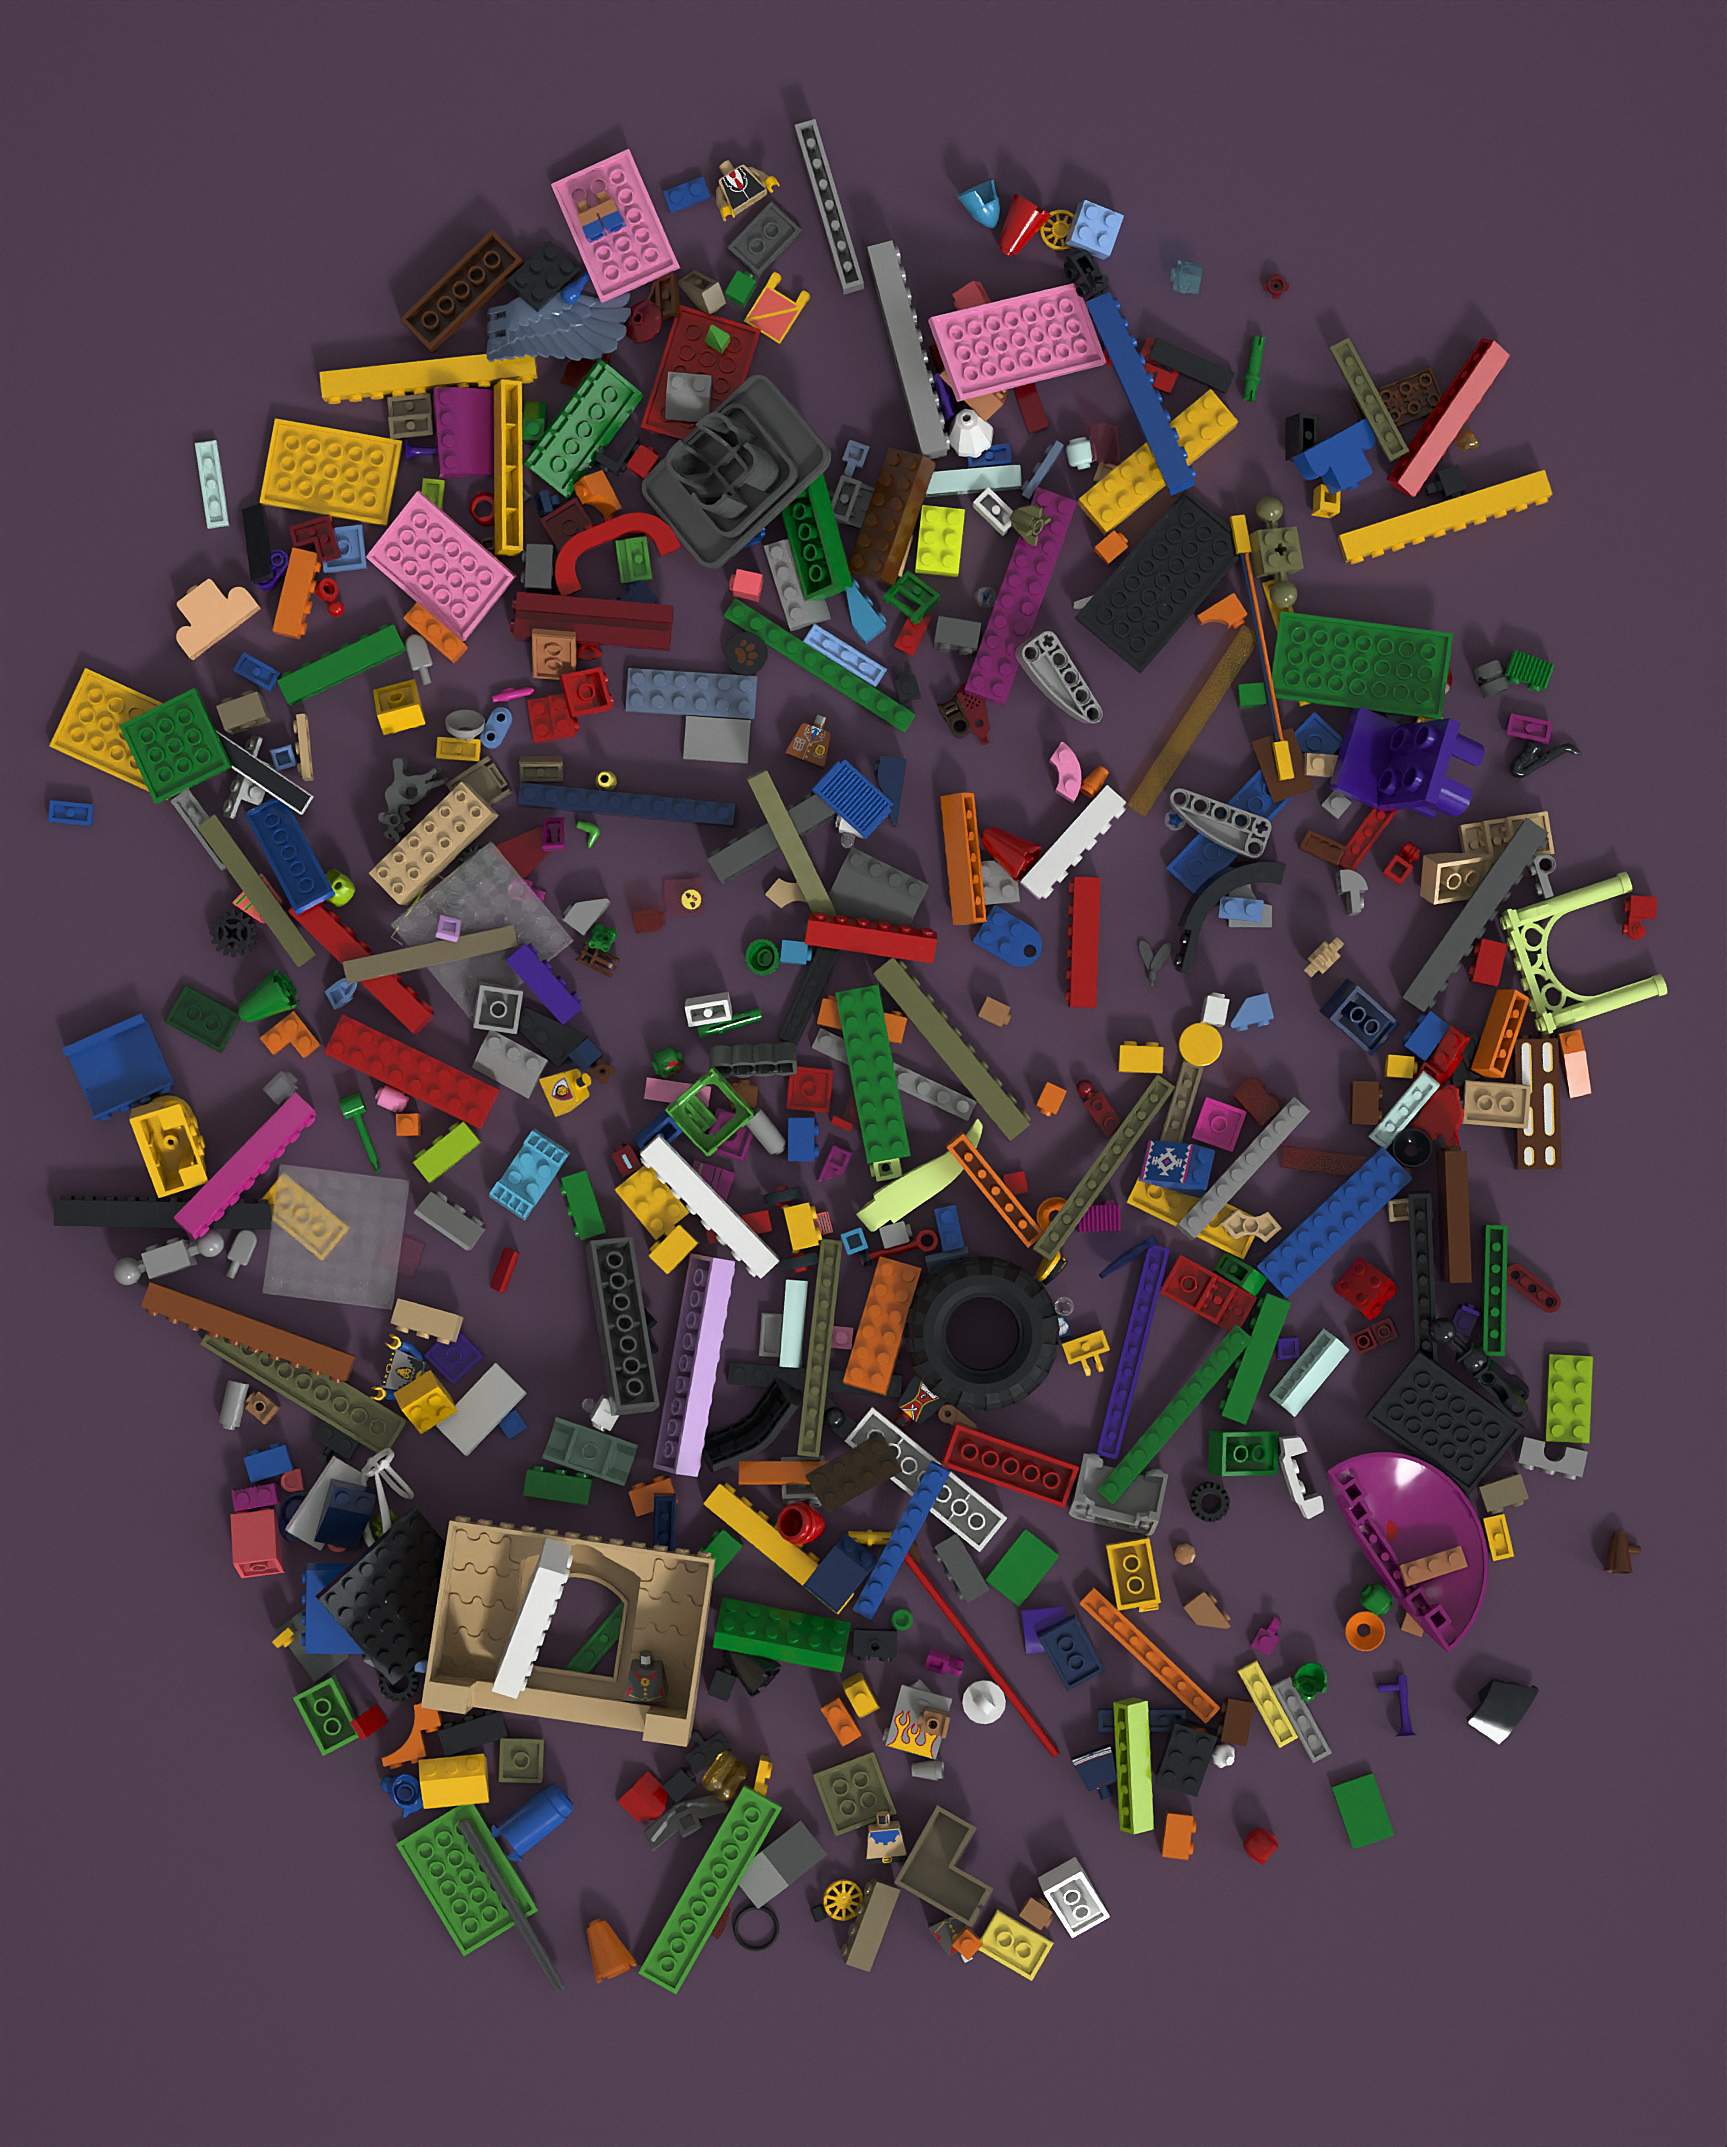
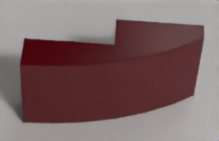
M1390 1316L1349 1336L1358 1355L1398 1338L1399 1334Z

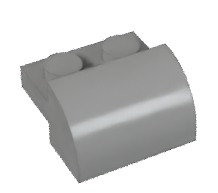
M1339 870L1335 873L1337 895H1346L1347 916L1357 915L1364 908V897L1360 893L1368 890L1366 881L1355 871Z

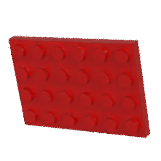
M679 305L680 315L674 318L642 420L641 429L683 441L697 427V422L665 420L668 372L712 376L709 413H712L746 381L761 329ZM711 325H715L730 335L731 341L723 354L705 343Z

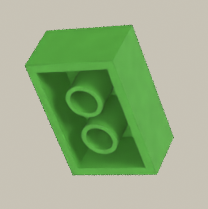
M335 1675L293 1697L323 1756L359 1738L350 1724L357 1716Z

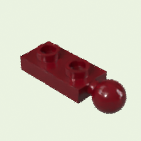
M1083 1079L1076 1086L1078 1094L1087 1098L1082 1104L1106 1138H1109L1117 1132L1123 1122L1102 1092L1099 1090L1094 1094L1092 1082Z

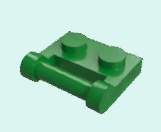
M909 571L883 596V601L887 604L891 603L907 615L915 625L919 624L923 616L940 600L939 593ZM898 593L903 595L916 605L918 610L914 611L897 598L896 595Z

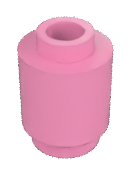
M385 1085L384 1088L380 1087L375 1097L378 1100L377 1105L395 1113H403L409 1101V1097L405 1096L404 1092Z

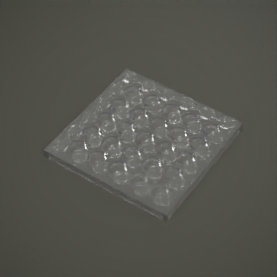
M492 841L488 842L390 923L409 947L445 940L435 937L440 915L461 920L459 937L514 925L518 946L523 941L526 945L531 943L539 952L536 956L541 961L545 959L547 962L574 941ZM515 948L427 967L472 1022L479 982L518 987L524 982L504 959Z
M280 1164L263 1293L393 1310L410 1181Z

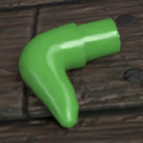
M579 820L577 828L590 833L587 842L590 848L599 836L600 830L597 825L591 822Z

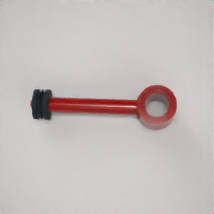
M923 1230L915 1237V1240L869 1253L867 1249H865V1252L858 1251V1260L864 1268L867 1264L871 1266V1261L880 1257H887L915 1248L923 1251H932L938 1245V1236L932 1230ZM925 1234H930L934 1239L930 1247H925L921 1242V1238Z

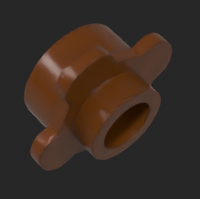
M600 1058L597 1060L596 1066L590 1069L589 1074L591 1077H596L601 1084H606L611 1074L615 1073L614 1066H609L604 1059Z

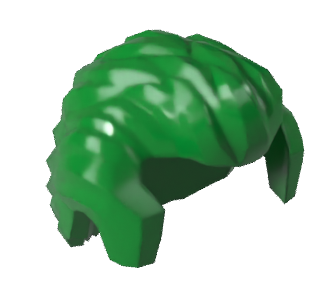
M1307 1662L1299 1667L1294 1674L1292 1685L1298 1691L1301 1700L1310 1702L1318 1692H1326L1328 1686L1327 1674L1321 1664Z

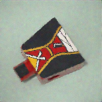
M915 1374L897 1402V1406L903 1411L895 1421L903 1428L912 1419L920 1425L945 1405L946 1402L930 1392Z

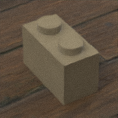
M1514 1473L1476 1486L1484 1511H1491V1514L1504 1511L1503 1507L1511 1505L1512 1508L1525 1504L1524 1500L1529 1499L1520 1473Z

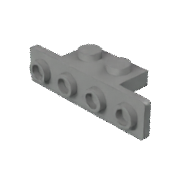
M252 735L246 742L245 750L256 757L263 738ZM266 763L268 766L274 769V765ZM238 772L236 779L231 783L229 799L224 803L223 816L234 819L241 800L257 806L261 805L266 791Z

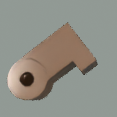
M950 1404L943 1405L938 1411L939 1419L944 1423L953 1425L955 1420L975 1428L977 1427L974 1422Z

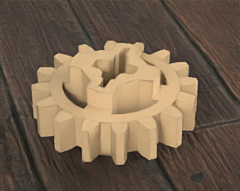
M1338 937L1330 944L1325 940L1310 955L1308 960L1311 963L1304 971L1310 977L1318 970L1323 974L1341 956L1337 951L1344 943Z

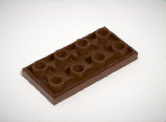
M1431 367L1377 388L1397 428L1430 415L1443 396ZM1351 399L1358 420L1365 419L1356 399Z

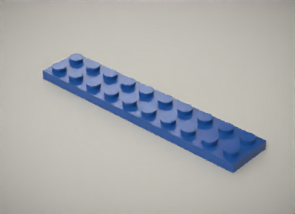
M1315 712L1295 731L1303 758L1306 753L1333 755L1343 742V738ZM1260 769L1227 805L1266 818L1270 822L1293 797L1273 804ZM1222 809L1215 817L1224 819L1226 816L1225 811ZM1236 816L1235 823L1240 827L1245 826L1246 819L1243 816ZM1260 823L1259 826H1255L1258 829V833L1263 829L1264 824ZM1199 833L1166 869L1194 894L1208 878L1226 868L1238 854L1214 843Z

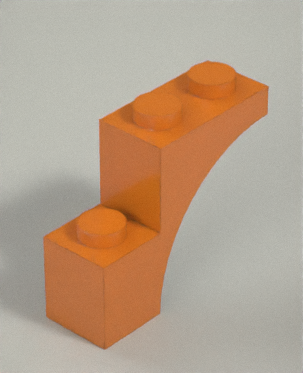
M422 1701L415 1703V1720L412 1732L402 1747L382 1757L383 1767L390 1766V1769L403 1766L402 1762L411 1760V1764L418 1763L419 1760H424L423 1757L428 1755L423 1730H426V1733L439 1730L438 1726L443 1724L440 1710L421 1708Z

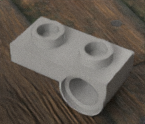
M1550 855L1536 856L1534 862L1528 867L1531 876L1534 875L1537 882L1534 884L1536 894L1541 896L1542 900L1554 896L1547 875L1554 871L1556 862ZM1541 860L1548 861V871L1540 868L1539 863Z

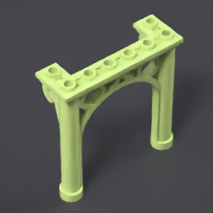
M1626 871L1616 874V877L1517 910L1508 909L1501 913L1502 917L1499 918L1502 929L1507 931V945L1510 950L1514 951L1516 958L1513 959L1516 970L1521 972L1522 979H1520L1523 990L1528 992L1530 998L1528 1006L1530 1011L1535 1013L1536 1020H1534L1536 1030L1541 1032L1542 1035L1553 1033V1030L1656 995L1660 997L1667 994L1664 978L1661 974L1651 976V978L1600 995L1582 996L1566 989L1557 980L1550 968L1547 958V940L1554 923L1562 915L1570 911L1632 892V884ZM1551 917L1544 929L1538 924L1533 923ZM1529 928L1535 929L1541 935L1540 942L1536 947L1528 945L1525 938V932ZM1540 949V954H1536V963L1531 966L1526 950L1533 952ZM1534 974L1542 976L1545 981L1549 979L1551 983L1544 985L1539 991ZM1548 988H1555L1561 992L1558 1005L1551 1006L1548 1004L1545 997V992ZM1566 996L1580 1001V1003L1562 1008L1565 1004Z

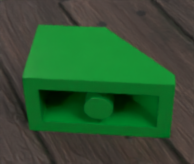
M526 401L523 415L522 441L524 445H535L546 431L547 402Z
M1226 1251L1214 1268L1215 1271L1255 1297L1267 1280L1265 1276Z

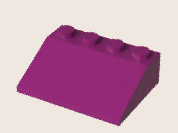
M461 387L434 388L432 400L438 479L494 476V390Z

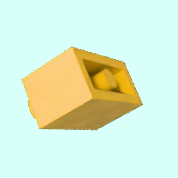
M1124 1041V1045L1119 1046L1118 1072L1162 1074L1164 1047H1159V1043L1146 1042V1046H1137V1042Z

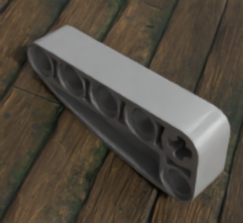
M1038 632L1016 648L1015 657L1034 684L1055 705L1082 723H1097L1101 720L1103 712L1100 705L1053 632ZM1026 648H1029L1031 651L1029 659L1024 654ZM1055 654H1057L1059 657V663L1057 665H1055L1053 662V657ZM1066 672L1070 674L1069 683L1064 679ZM1078 690L1082 694L1080 701L1076 699V692ZM1089 708L1093 712V716L1091 719L1087 717V711Z
M1181 788L1175 789L1169 796V804L1176 813L1209 840L1248 859H1257L1262 855L1271 832V823L1266 818ZM1182 794L1185 802L1181 805L1176 804L1173 799L1174 795ZM1196 801H1201L1205 804L1203 812H1198L1194 809ZM1215 809H1223L1226 814L1225 818H1216L1214 815ZM1243 816L1246 819L1245 826L1240 827L1236 825L1235 817ZM1260 823L1264 824L1263 828H1266V831H1263L1261 834L1255 828ZM1251 843L1257 844L1259 847L1258 854H1251L1248 851V845Z

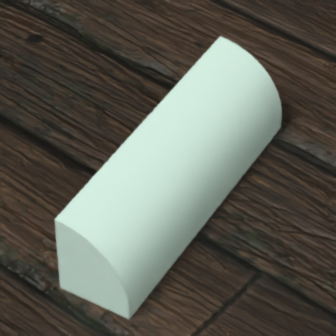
M786 1279L780 1367L802 1368L808 1281Z
M1323 1328L1269 1396L1295 1417L1348 1353L1349 1349Z

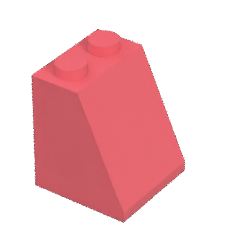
M261 1508L254 1512L239 1511L237 1514H231L233 1565L240 1577L248 1578L284 1573L278 1516L274 1509Z

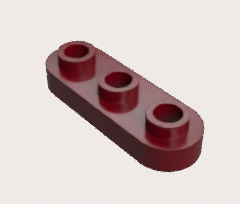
M1511 1264L1507 1267V1283L1544 1312L1552 1313L1559 1309L1561 1298L1555 1291L1523 1266ZM1513 1271L1518 1272V1277L1516 1279H1513L1511 1277V1273ZM1530 1284L1535 1286L1534 1292H1529L1528 1286ZM1548 1297L1552 1299L1550 1306H1547L1545 1303Z

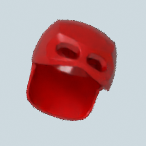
M1257 1827L1245 1837L1243 1848L1252 1860L1263 1865L1278 1848V1840L1268 1830Z

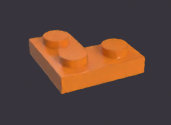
M295 1011L291 1012L260 1037L261 1041L273 1055L291 1042L305 1059L321 1046Z

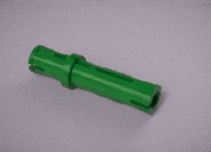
M1252 336L1247 374L1243 379L1245 382L1243 401L1248 399V402H1256L1257 386L1261 381L1259 374L1265 337L1259 339L1260 336Z
M757 1007L734 1014L732 1019L728 1021L698 1025L697 1029L700 1038L716 1033L723 1034V1031L763 1019L760 1009ZM750 1016L749 1018L731 1023V1021ZM724 1023H728V1024H726V1025H723V1026H720V1027H716V1028L710 1029V1027H714V1026H717V1025H721V1024H724Z

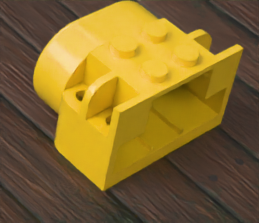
M165 1095L153 1099L148 1104L131 1109L129 1120L158 1198L206 1184L209 1181L204 1161L205 1141L203 1136L200 1135L198 1122L191 1107L183 1099Z

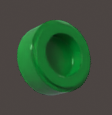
M899 1608L893 1612L891 1622L894 1628L903 1631L910 1628L913 1617L909 1610Z

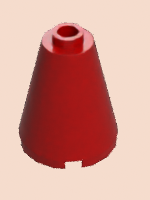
M1014 193L998 241V245L1001 246L999 251L1008 256H1011L1012 253L1017 255L1050 219L1051 214Z
M994 826L990 829L986 828L980 837L982 839L981 844L1016 882L1021 881L1027 875L1024 872L1028 868L1032 869L1042 851L1040 849L1041 846L1037 843Z

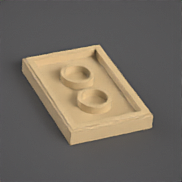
M1465 1080L1464 1117L1462 1124L1528 1129L1531 1085Z

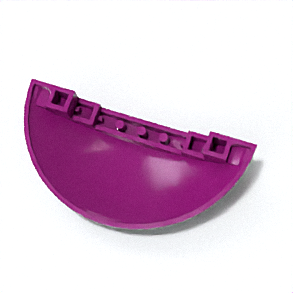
M1392 1452L1368 1453L1336 1464L1326 1471L1338 1507L1359 1547L1397 1601L1416 1623L1448 1653L1462 1640L1473 1625L1481 1609L1488 1581L1486 1540L1481 1523L1470 1501L1461 1489L1439 1469L1425 1461L1405 1454ZM1388 1521L1393 1522L1397 1527V1536L1390 1542H1387ZM1461 1546L1468 1567L1405 1587L1399 1565Z

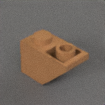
M1201 1590L1182 1605L1196 1625L1224 1629L1231 1627L1228 1623L1230 1617L1223 1609L1219 1611L1214 1604L1217 1601L1210 1591L1206 1594Z

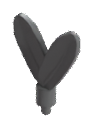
M1141 940L1139 942V953L1149 971L1148 980H1150V986H1153L1154 981L1157 980V971L1171 953V944L1166 943L1162 945L1154 957L1149 944Z

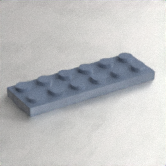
M628 668L625 711L755 720L758 677Z

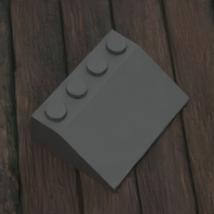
M851 847L828 896L836 913L847 916L848 919L865 918L869 922L874 923L885 921L894 926L902 924L910 926L929 885Z

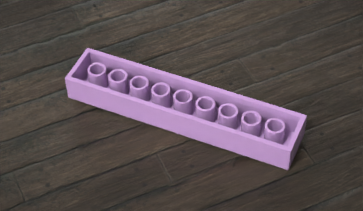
M690 1253L653 1468L674 1474L698 1477L701 1467L702 1449L705 1445V1431L709 1421L708 1414L712 1403V1391L716 1381L717 1363L720 1359L719 1351L724 1336L723 1328L727 1317L728 1300L731 1295L730 1288L732 1277L735 1273V1261Z

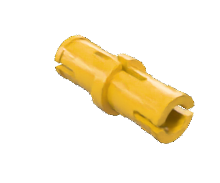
M868 1529V1532L848 1531V1535L859 1544H867V1547H872V1545H887L892 1536V1531L872 1532V1529Z

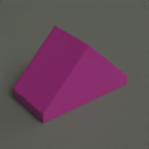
M565 817L543 818L542 849L544 852L566 851Z

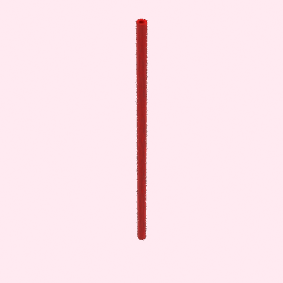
M908 1552L904 1558L905 1563L1053 1758L1059 1755L1058 1749Z

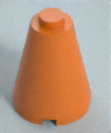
M599 1918L588 1923L589 1928L586 1929L597 1983L603 1982L602 1978L607 1977L610 1979L629 1970V1964L631 1966L637 1965L632 1955L606 1920L601 1921Z

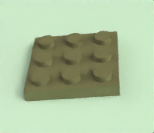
M874 1751L813 1773V1778L835 1836L877 1821V1812L888 1811L889 1816L897 1814Z

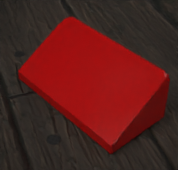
M507 1247L503 1249L490 1284L492 1289L501 1293L506 1292L520 1255L518 1251Z

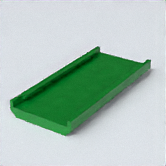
M598 359L522 464L547 482L564 498L568 499L575 490L573 485L587 474L595 463L598 453L604 451L644 395L608 364Z

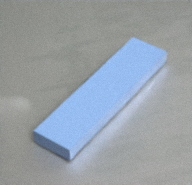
M813 624L803 640L804 643L874 688L877 687L887 671L885 667L816 624Z

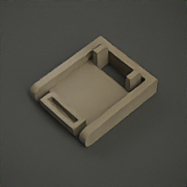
M489 756L446 783L450 792L461 782L470 784L490 806H493L513 792L511 788L502 792V789L508 784L494 763L488 767L485 766V764L491 761Z

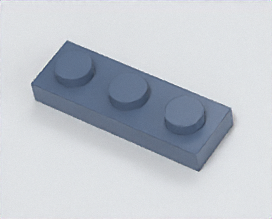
M1059 441L1047 447L1043 454L1046 456L1043 463H1037L1032 471L1035 474L1031 481L1026 480L1020 490L1023 492L1021 498L1029 503L1036 488L1040 486L1062 452L1064 445Z

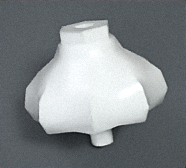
M1225 1742L1216 1745L1212 1752V1763L1219 1768L1232 1765L1235 1758L1234 1746Z

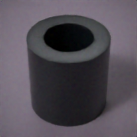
M822 1904L810 1909L815 1922L828 1917Z

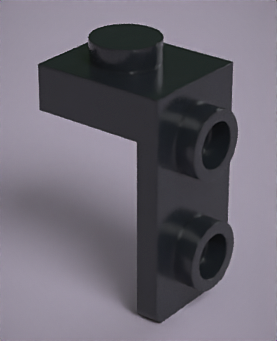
M634 436L618 463L599 452L595 458V462L598 464L597 468L603 470L606 474L611 472L617 477L620 472L625 473L629 458L632 454L634 455L641 445L639 443L640 437Z

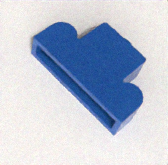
M1365 418L1292 458L1304 479L1313 480L1321 476L1330 494H1335L1346 488L1350 491L1360 486L1359 481L1373 473L1363 452L1375 445V435Z

